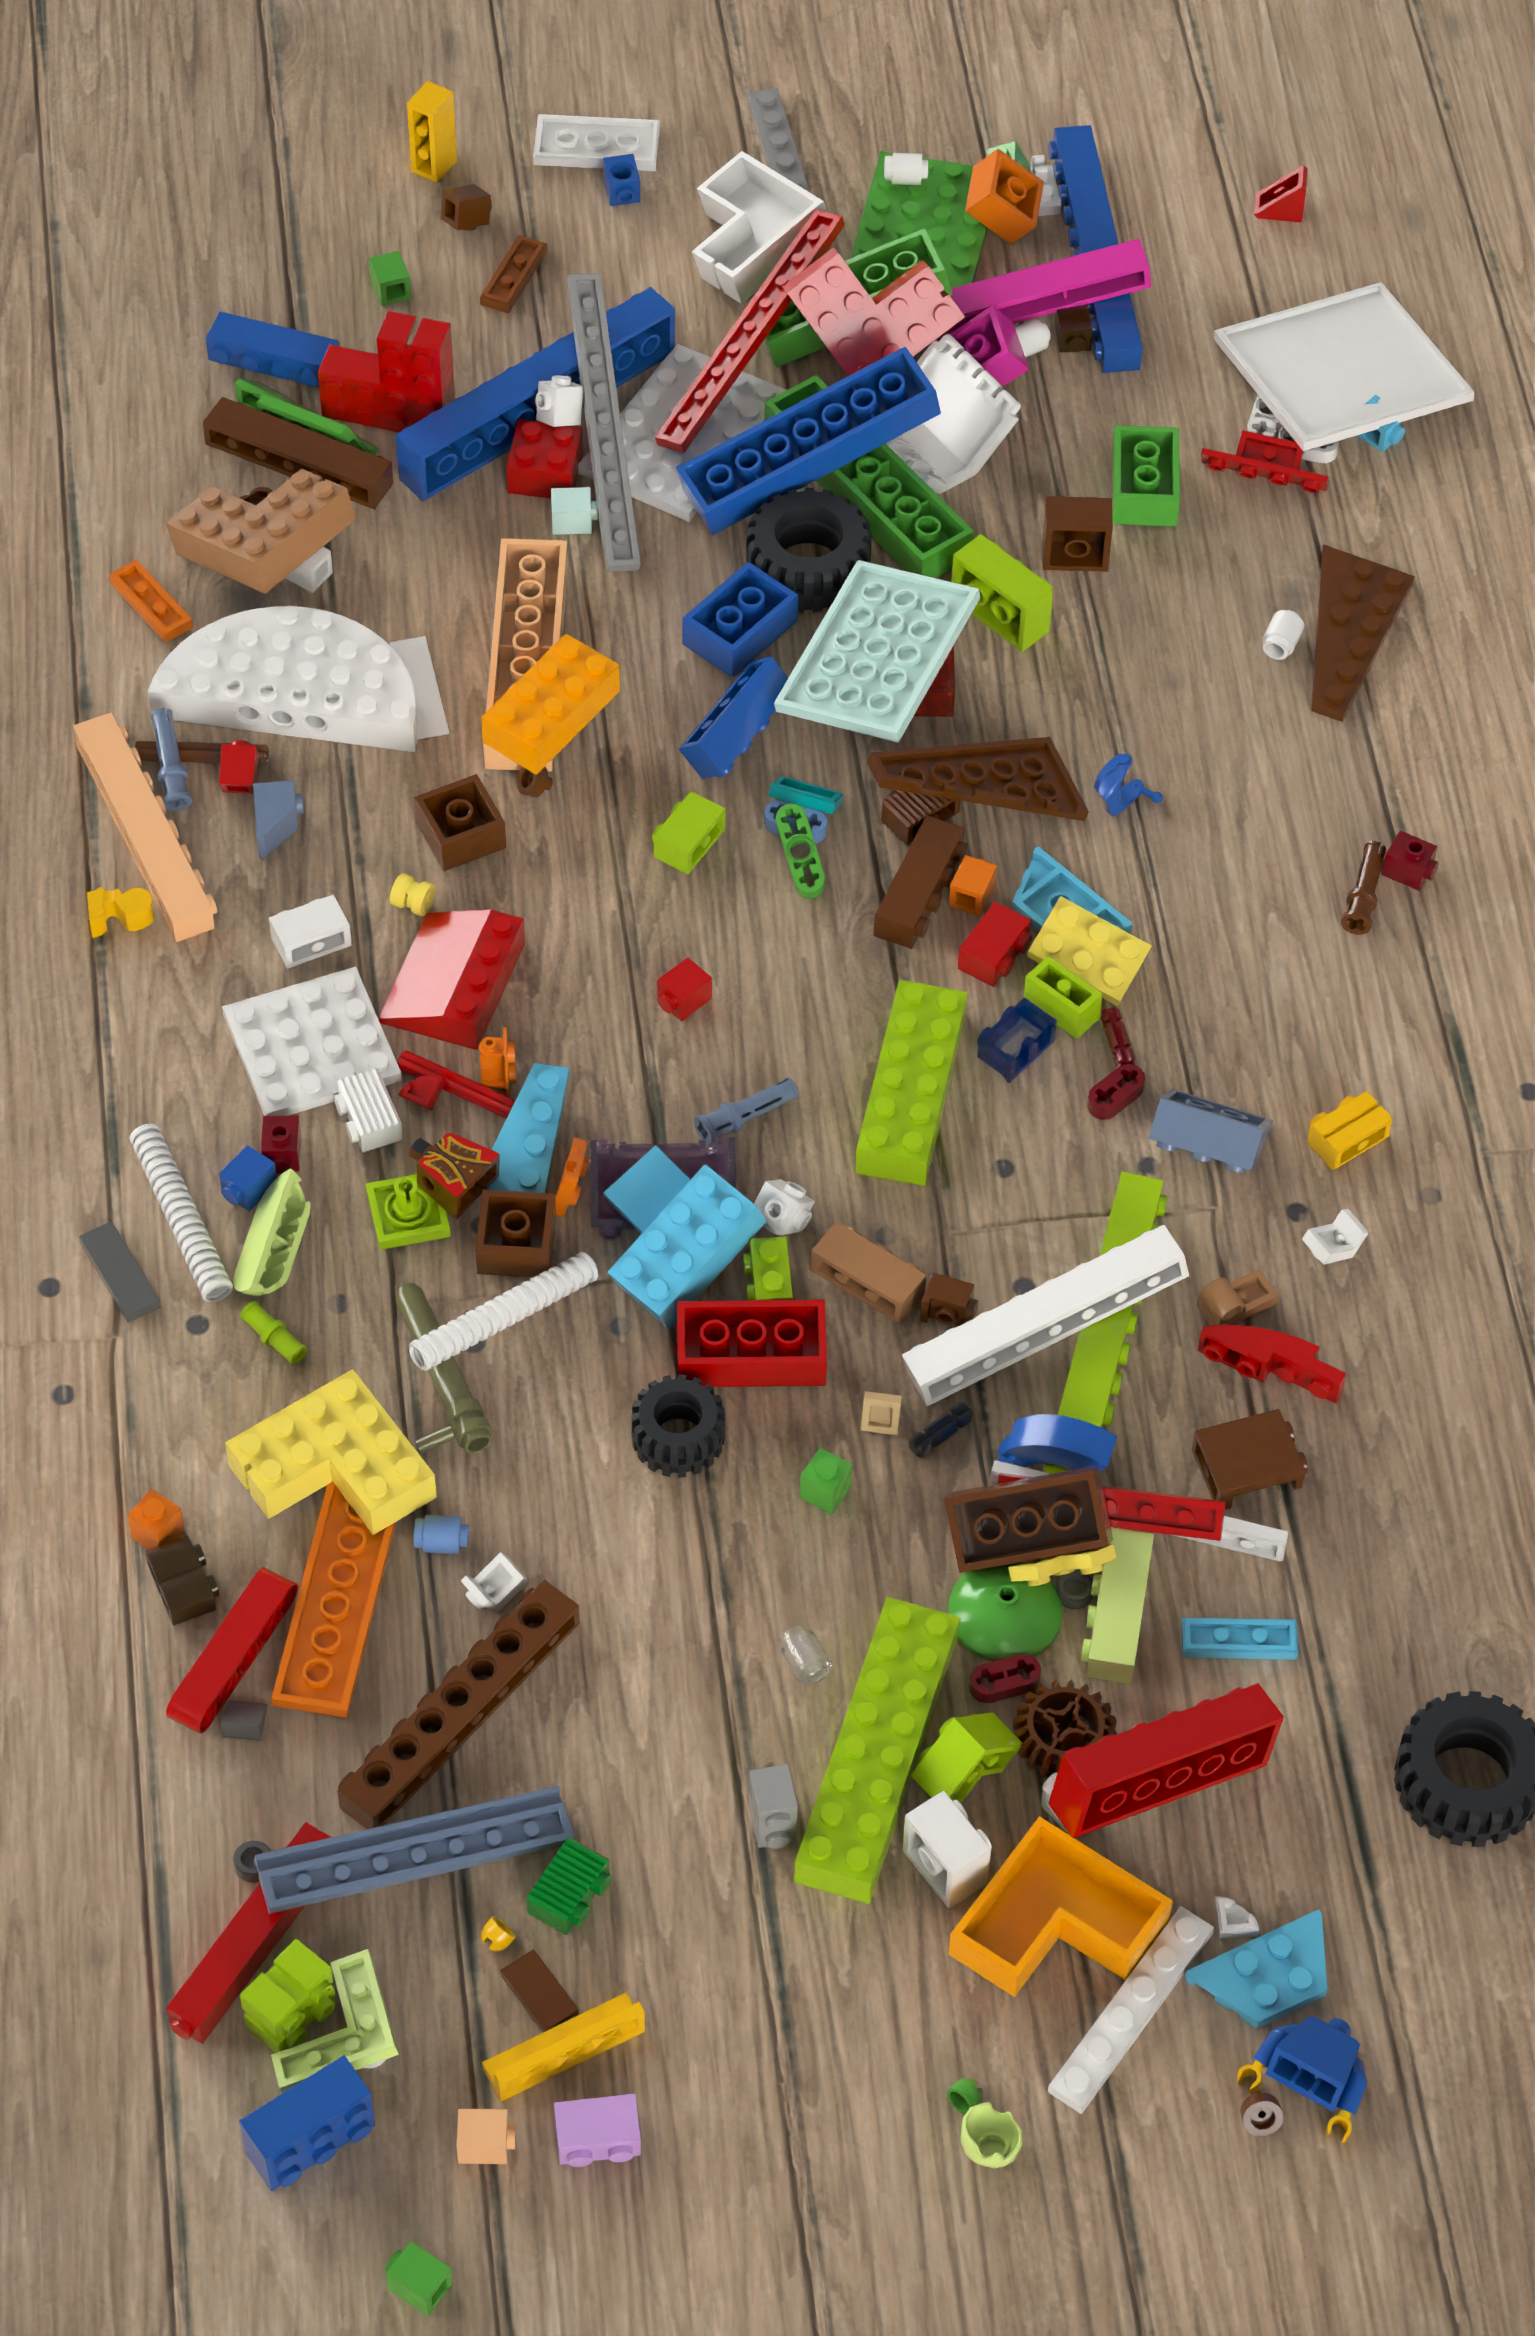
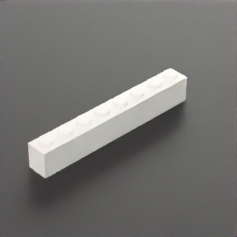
M1165 1225L1146 1231L1140 1237L1122 1246L1114 1247L1107 1253L1087 1263H1082L1075 1269L1055 1279H1050L1023 1295L1013 1297L1009 1302L991 1311L983 1312L976 1318L956 1328H951L944 1334L924 1344L913 1347L910 1351L902 1354L908 1376L926 1406H929L1188 1277L1189 1272L1184 1253Z

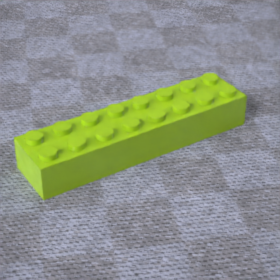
M886 1597L795 1860L794 1883L870 1904L912 1779L910 1775L916 1767L917 1759L920 1755L958 1642L960 1617Z

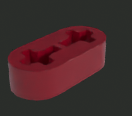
M1132 1064L1122 1065L1093 1086L1088 1095L1087 1108L1089 1113L1097 1119H1110L1139 1098L1143 1093L1145 1074L1142 1069ZM1123 1079L1128 1082L1124 1086H1122ZM1108 1098H1110V1104L1106 1102H1102L1100 1104L1097 1103L1098 1099H1100L1101 1101H1106Z
M1027 1654L1015 1655L981 1664L975 1667L971 1673L969 1682L970 1693L974 1699L982 1703H993L1027 1694L1038 1687L1041 1666L1037 1659ZM1023 1668L1025 1673H1030L1029 1679H1023L1022 1675H1017V1669ZM987 1678L989 1683H993V1688L987 1689L984 1684H980L981 1679Z

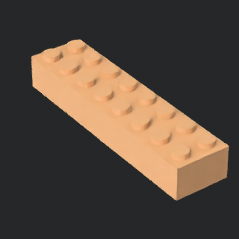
M501 538L486 711L563 636L568 574L567 541ZM483 743L485 769H521V765ZM553 759L545 766L547 771H552Z

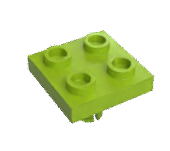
M417 1174L365 1183L379 1250L451 1237L446 1210L417 1184Z

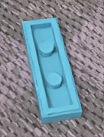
M1182 1618L1181 1621L1182 1658L1297 1660L1298 1658L1297 1619Z

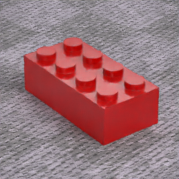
M825 1300L677 1301L678 1375H687V1380L691 1381L694 1377L702 1380L703 1387L707 1384L712 1387L826 1386Z

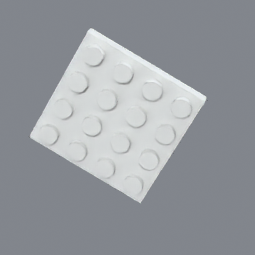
M356 966L222 1006L224 1018L264 1116H289L335 1102L334 1095L339 1094L338 1081L340 1079H345L347 1076L352 1077L354 1074L359 1075L367 1070L372 1071L374 1068L379 1070L385 1086L402 1081L401 1071Z

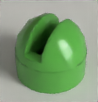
M962 2078L955 2082L947 2091V2098L950 2104L962 2114H966L970 2107L980 2104L983 2099L982 2088L975 2087L977 2081L974 2079Z

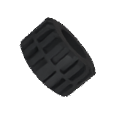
M679 1374L678 1379H671V1375L663 1377V1382L658 1383L656 1380L648 1384L649 1390L642 1389L638 1393V1401L634 1400L632 1406V1445L634 1451H638L639 1460L642 1463L648 1461V1468L654 1472L661 1469L662 1475L670 1477L671 1473H678V1478L686 1477V1472L690 1471L694 1475L701 1473L703 1465L707 1468L714 1464V1457L719 1458L722 1452V1445L725 1442V1408L722 1407L720 1395H714V1388L709 1384L703 1387L702 1380L694 1377L692 1381L687 1380V1375ZM672 1419H684L696 1425L694 1429L684 1433H672L660 1426Z

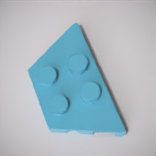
M1039 846L1034 849L1031 863L1028 869L1025 870L1021 886L1017 889L1013 898L1011 909L1031 919V927L1040 932L1058 899L1062 896L1128 933L1132 932L1133 923Z
M1318 1909L1186 1971L1185 1979L1193 1987L1197 1984L1214 1995L1215 2002L1226 2009L1237 2012L1242 2020L1256 2029L1325 1997L1327 1993L1322 1913Z

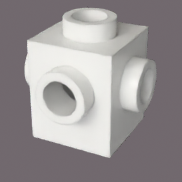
M782 1179L765 1181L754 1204L759 1208L767 1221L764 1227L776 1235L783 1236L785 1234L798 1233L808 1225L812 1217L810 1210L815 1201L805 1195L806 1190L800 1185L790 1181L786 1183Z

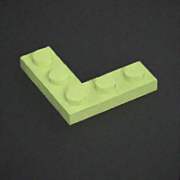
M368 1949L330 1962L347 2028L271 2055L279 2089L282 2093L343 2055L346 2056L355 2070L399 2055L373 1958Z

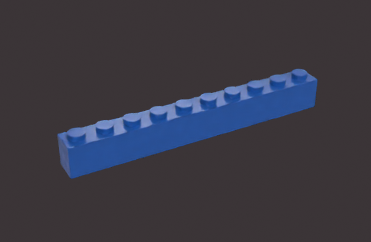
M1091 125L1054 128V140L1049 141L1048 144L1050 160H1055L1053 172L1055 181H1060L1058 193L1061 203H1065L1063 207V220L1065 225L1070 226L1068 229L1069 247L1075 248L1073 256L1117 245L1118 239ZM1130 293L1089 303L1092 337H1095L1093 343L1095 361L1100 360L1102 373L1140 370L1143 347Z

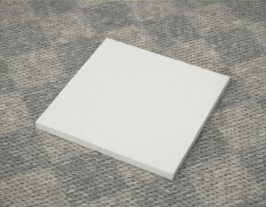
M1382 282L1214 331L1215 342L1303 451L1370 432L1395 421L1400 423L1474 400V390ZM1374 395L1380 397L1377 404H1365Z

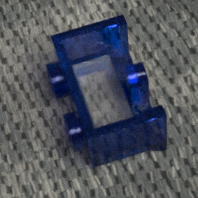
M1024 997L1015 1007L1009 1006L992 1028L987 1027L982 1031L977 1040V1057L1002 1074L1006 1081L1010 1083L1055 1041L1057 1020Z

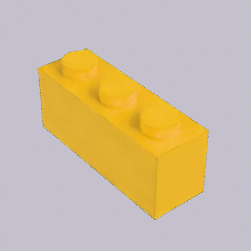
M427 80L407 102L411 172L438 183L457 162L454 93L445 87Z

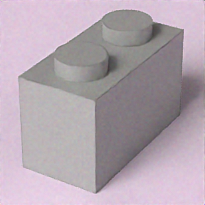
M788 1764L750 1770L749 1811L757 1847L778 1849L787 1846L790 1842H796L798 1805Z

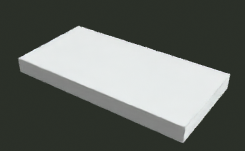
M538 114L533 165L603 169L604 157L634 154L638 170L656 171L660 120Z

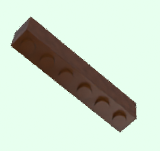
M221 397L203 421L206 445L289 477L304 469L322 477L323 481L327 479L346 487L351 501L371 509H376L393 485L391 461L360 450L353 445H347L331 439L324 434H318L305 429L298 424L279 419L267 412L253 409L241 402Z

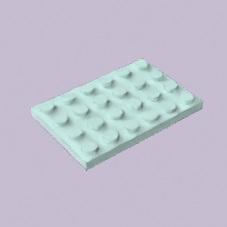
M857 560L775 700L776 712L899 743L980 599L979 589Z

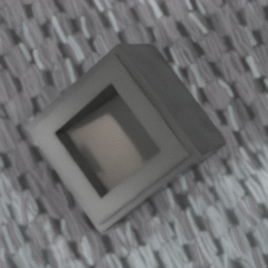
M229 1700L221 1721L222 1736L261 1741L267 1704Z

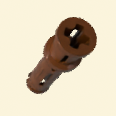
M1369 841L1365 844L1355 888L1347 895L1348 909L1342 915L1341 925L1351 934L1362 935L1371 930L1372 920L1370 916L1378 902L1375 889L1386 853V847L1384 845L1380 847L1381 842Z

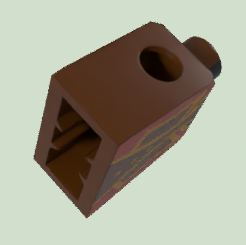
M453 1133L445 1134L434 1146L419 1138L413 1143L409 1151V1156L418 1162L417 1184L456 1219L482 1194L483 1189L486 1190L499 1177V1153Z

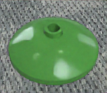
M1016 1563L964 1573L952 1589L948 1606V1614L960 1617L959 1642L971 1653L988 1661H996L1020 1654H1027L1032 1657L1041 1654L1057 1637L1062 1622V1601L1051 1580L1046 1584L1038 1586H1028L1027 1581H1011L1008 1567ZM1011 1596L1013 1599L1010 1601H1005L1001 1599V1597Z

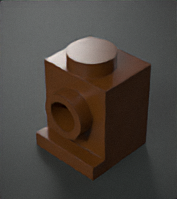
M932 1272L921 1301L920 1321L927 1323L930 1317L946 1325L954 1324L960 1326L966 1323L967 1320L974 1319L978 1307V1300L973 1299L974 1284Z

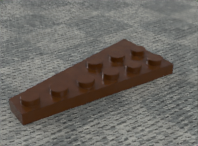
M1323 544L1311 711L1343 722L1414 584L1415 576Z
M1050 737L872 752L867 761L880 788L1085 821L1089 813Z

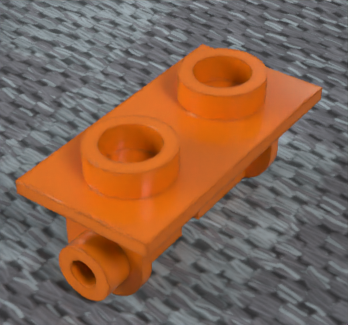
M503 1027L502 1038L485 1037L479 1043L481 1083L491 1089L506 1088V1096L510 1097L509 1084H516L515 1041L508 1042L507 1027Z

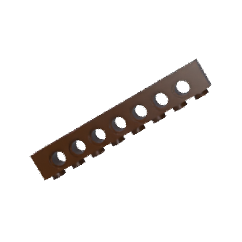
M545 1579L535 1589H528L520 1599L519 1606L510 1615L508 1613L504 1614L497 1621L494 1631L485 1640L481 1639L473 1645L468 1658L459 1667L457 1665L453 1666L444 1676L442 1684L433 1693L428 1692L421 1698L417 1705V1710L408 1719H401L394 1726L391 1736L381 1746L376 1745L369 1751L364 1764L355 1773L349 1772L341 1780L337 1790L340 1809L366 1829L384 1826L580 1624L579 1605ZM530 1623L541 1624V1626L536 1628H531L527 1625ZM508 1648L516 1650L514 1653L505 1654L501 1652L502 1650ZM482 1674L491 1676L486 1680L476 1679L477 1676ZM454 1701L465 1702L464 1705L458 1707L450 1705ZM429 1727L440 1729L435 1733L424 1732ZM402 1754L414 1755L411 1759L401 1760L398 1758ZM378 1780L388 1782L386 1785L382 1787H375L371 1785L372 1783Z

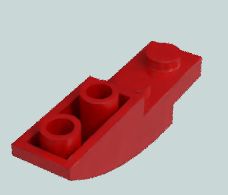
M1213 1325L1204 1326L1201 1330L1198 1352L1204 1354L1211 1361L1221 1362L1236 1369L1244 1377L1264 1382L1271 1372L1282 1381L1294 1383L1310 1391L1315 1397L1327 1399L1333 1403H1337L1343 1393L1347 1373L1318 1360L1320 1346L1282 1332L1251 1326Z

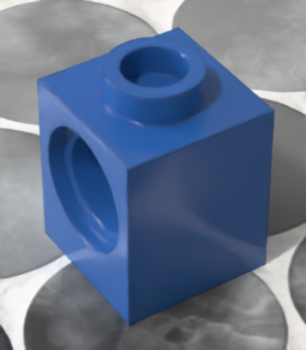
M634 154L604 157L603 180L610 206L640 202V177Z

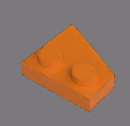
M574 1137L555 1194L556 1215L563 1218L568 1205L576 1206L582 1186L577 1185L579 1176L584 1178L590 1161V1157L585 1156L588 1141Z

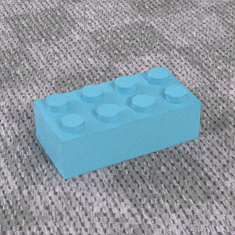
M705 1164L607 1273L621 1290L670 1330L677 1322V1301H696L767 1221L755 1204Z

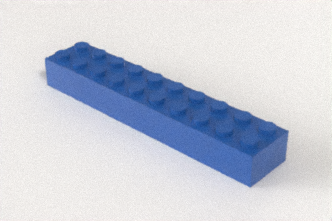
M652 287L633 295L629 300L606 312L616 388L665 360L674 349L675 308ZM574 332L559 338L555 343L539 352L533 353L524 361L509 367L500 375L482 383L469 393L456 398L450 404L430 413L424 419L410 427L404 428L400 433L396 434L399 480L423 502L510 451L518 419L540 422L536 420V395L538 393L539 381H551L552 376L561 375L571 377V382L581 385Z

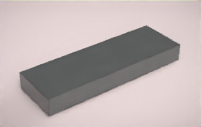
M112 1221L79 1236L82 1247L127 1323L161 1308L157 1295Z

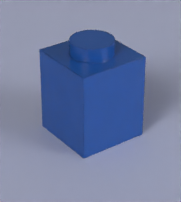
M248 1145L219 1173L223 1197L233 1205L239 1204L248 1211L261 1200L265 1191L277 1178L275 1163Z

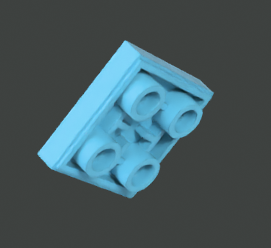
M655 1145L603 1193V1196L642 1234L686 1186L690 1179Z

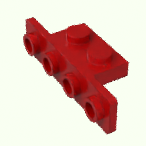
M1242 430L1236 455L1202 448L1201 462L1206 464L1207 468L1214 471H1225V468L1238 471V475L1245 478L1255 479L1256 476L1269 478L1271 483L1280 486H1287L1288 483L1301 485L1300 488L1311 493H1319V490L1327 491L1329 485L1328 476L1300 470L1304 451L1293 441Z

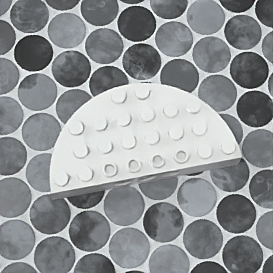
M274 606L243 611L221 618L206 625L182 641L160 665L148 689L150 712L165 708L166 715V710L170 709L173 714V721L409 752L416 751L418 727L416 698L411 677L403 661L395 650L371 629L345 616L309 607Z

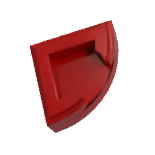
M434 1074L420 1076L406 1083L398 1096L428 1110H433L447 1078Z

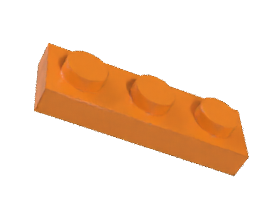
M137 559L109 574L110 584L165 643L193 628L191 617Z

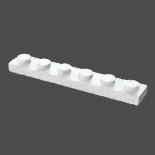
M1182 1906L1179 1907L1049 2084L1048 2093L1078 2113L1082 2114L1212 1936L1214 1930L1212 1925Z

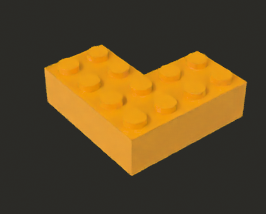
M1039 1816L951 1932L948 1955L1015 1997L1058 1938H1060L1126 1981L1169 1922L1173 1900Z

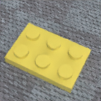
M1060 896L1028 950L1026 957L1040 964L1047 956H1050L1103 993V999L1119 1006L1149 954L1152 945Z

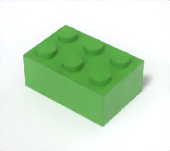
M1114 425L1112 443L1113 524L1177 527L1180 504L1179 428Z

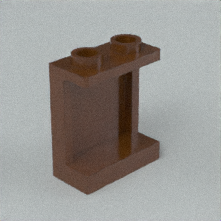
M1279 1409L1199 1429L1194 1433L1192 1446L1194 1457L1212 1500L1226 1501L1225 1510L1232 1508L1233 1497L1290 1481L1294 1490L1300 1489L1303 1485L1304 1476L1308 1473L1306 1457L1303 1452L1297 1451L1294 1444L1295 1435L1293 1427L1289 1421H1284Z

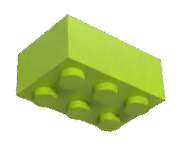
M982 534L978 535L953 555L952 582L979 589L980 599L971 615L1021 652H1024L1050 631L1054 587L1046 579L1037 576L1023 562L1014 559L1002 550L997 543L991 542Z

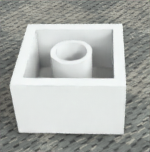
M943 1790L905 1815L902 1851L948 1909L987 1885L992 1846L986 1834L980 1829L975 1830L970 1824L968 1815L959 1801H952Z

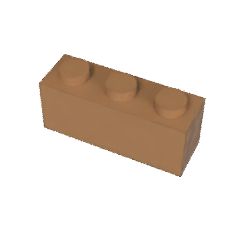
M836 1221L811 1250L810 1271L899 1324L902 1323L924 1296L926 1274L913 1263L904 1262L894 1256L888 1248L872 1243L852 1227H846Z

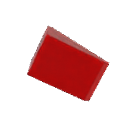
M1303 165L1257 192L1255 195L1254 216L1258 219L1302 222L1308 168Z

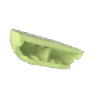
M292 1169L285 1171L272 1182L256 1208L233 1278L234 1288L243 1294L251 1296L270 1294L282 1287L290 1275L310 1214V1201L306 1202L302 1188L298 1183L302 1180Z

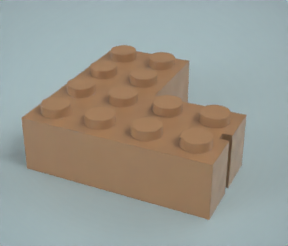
M301 469L257 505L211 486L187 507L180 510L177 515L166 523L176 554L266 594L357 518L346 487L327 479L323 481L322 477Z

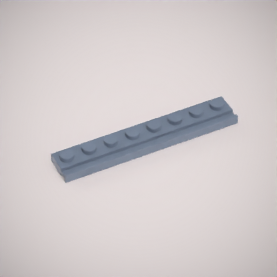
M559 1786L255 1855L254 1863L259 1873L258 1878L268 1913L271 1914L560 1847L568 1837L575 1839L564 1802H562L559 1794Z

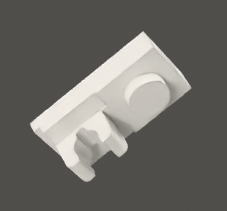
M1044 155L1032 156L1030 172L1044 182L1038 216L1061 214V201L1052 165L1044 166Z

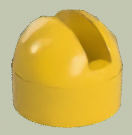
M495 1916L488 1920L481 1931L482 1943L486 1944L491 1940L492 1944L489 1950L495 1952L504 1950L516 1938L513 1930Z

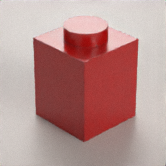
M233 740L231 745L222 744L219 785L222 792L254 794L253 783H258L259 752L256 746H252L251 742L244 740Z
M688 957L657 980L658 1004L666 1013H672L681 1022L712 999V977Z

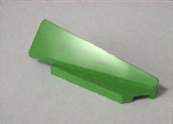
M238 379L235 382L237 401L261 412H267L274 417L298 424L318 434H324L344 444L353 445L373 455H376L379 450L377 446L355 435L348 426L320 416L261 382L247 379Z

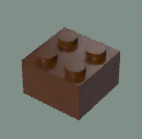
M1046 496L1042 538L1043 570L1108 572L1113 530L1112 498Z
M477 774L414 797L416 824L443 871L506 848L505 821Z
M483 1189L475 1249L477 1274L533 1278L551 1268L556 1225L555 1194Z

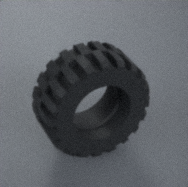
M805 488V491L798 492L796 489L788 490L786 495L781 496L777 494L770 498L769 504L763 503L756 510V514L751 517L747 530L746 563L750 562L797 593L798 612L803 613L804 610H812V613L822 612L823 608H830L857 560L871 563L872 533L870 532V524L863 515V512L855 504L850 505V500L842 495L836 497L832 491L825 489L822 492L814 491V488ZM814 543L825 546L832 550V552L820 557L807 558L793 555L785 549L797 544Z
M1459 1691L1447 1693L1445 1701H1442L1440 1697H1436L1427 1702L1425 1710L1418 1709L1411 1717L1410 1725L1405 1727L1394 1768L1396 1770L1394 1778L1395 1788L1399 1793L1401 1792L1399 1800L1404 1810H1413L1411 1819L1419 1827H1422L1424 1824L1430 1828L1429 1834L1437 1839H1440L1443 1835L1451 1838L1450 1844L1462 1846L1463 1841L1472 1842V1847H1485L1487 1840L1492 1839L1493 1844L1504 1842L1507 1840L1509 1832L1512 1835H1517L1525 1828L1526 1822L1532 1820L1535 1815V1722L1531 1718L1525 1720L1522 1717L1523 1710L1515 1704L1509 1707L1502 1703L1503 1698L1493 1694L1491 1698L1482 1697V1692L1469 1691L1468 1696H1461ZM1454 1748H1474L1494 1758L1502 1767L1507 1780L1492 1789H1467L1455 1784L1443 1774L1437 1764L1436 1757Z

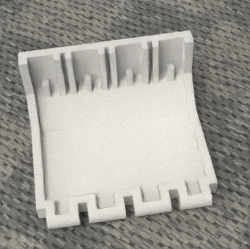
M950 334L944 335L940 341L934 340L917 362L936 390L941 414L886 443L937 494H941L968 480L980 471L1019 420L1015 415L1021 407L1020 403L1007 390H1003V386L988 371L984 370L983 366L967 351H964V348Z

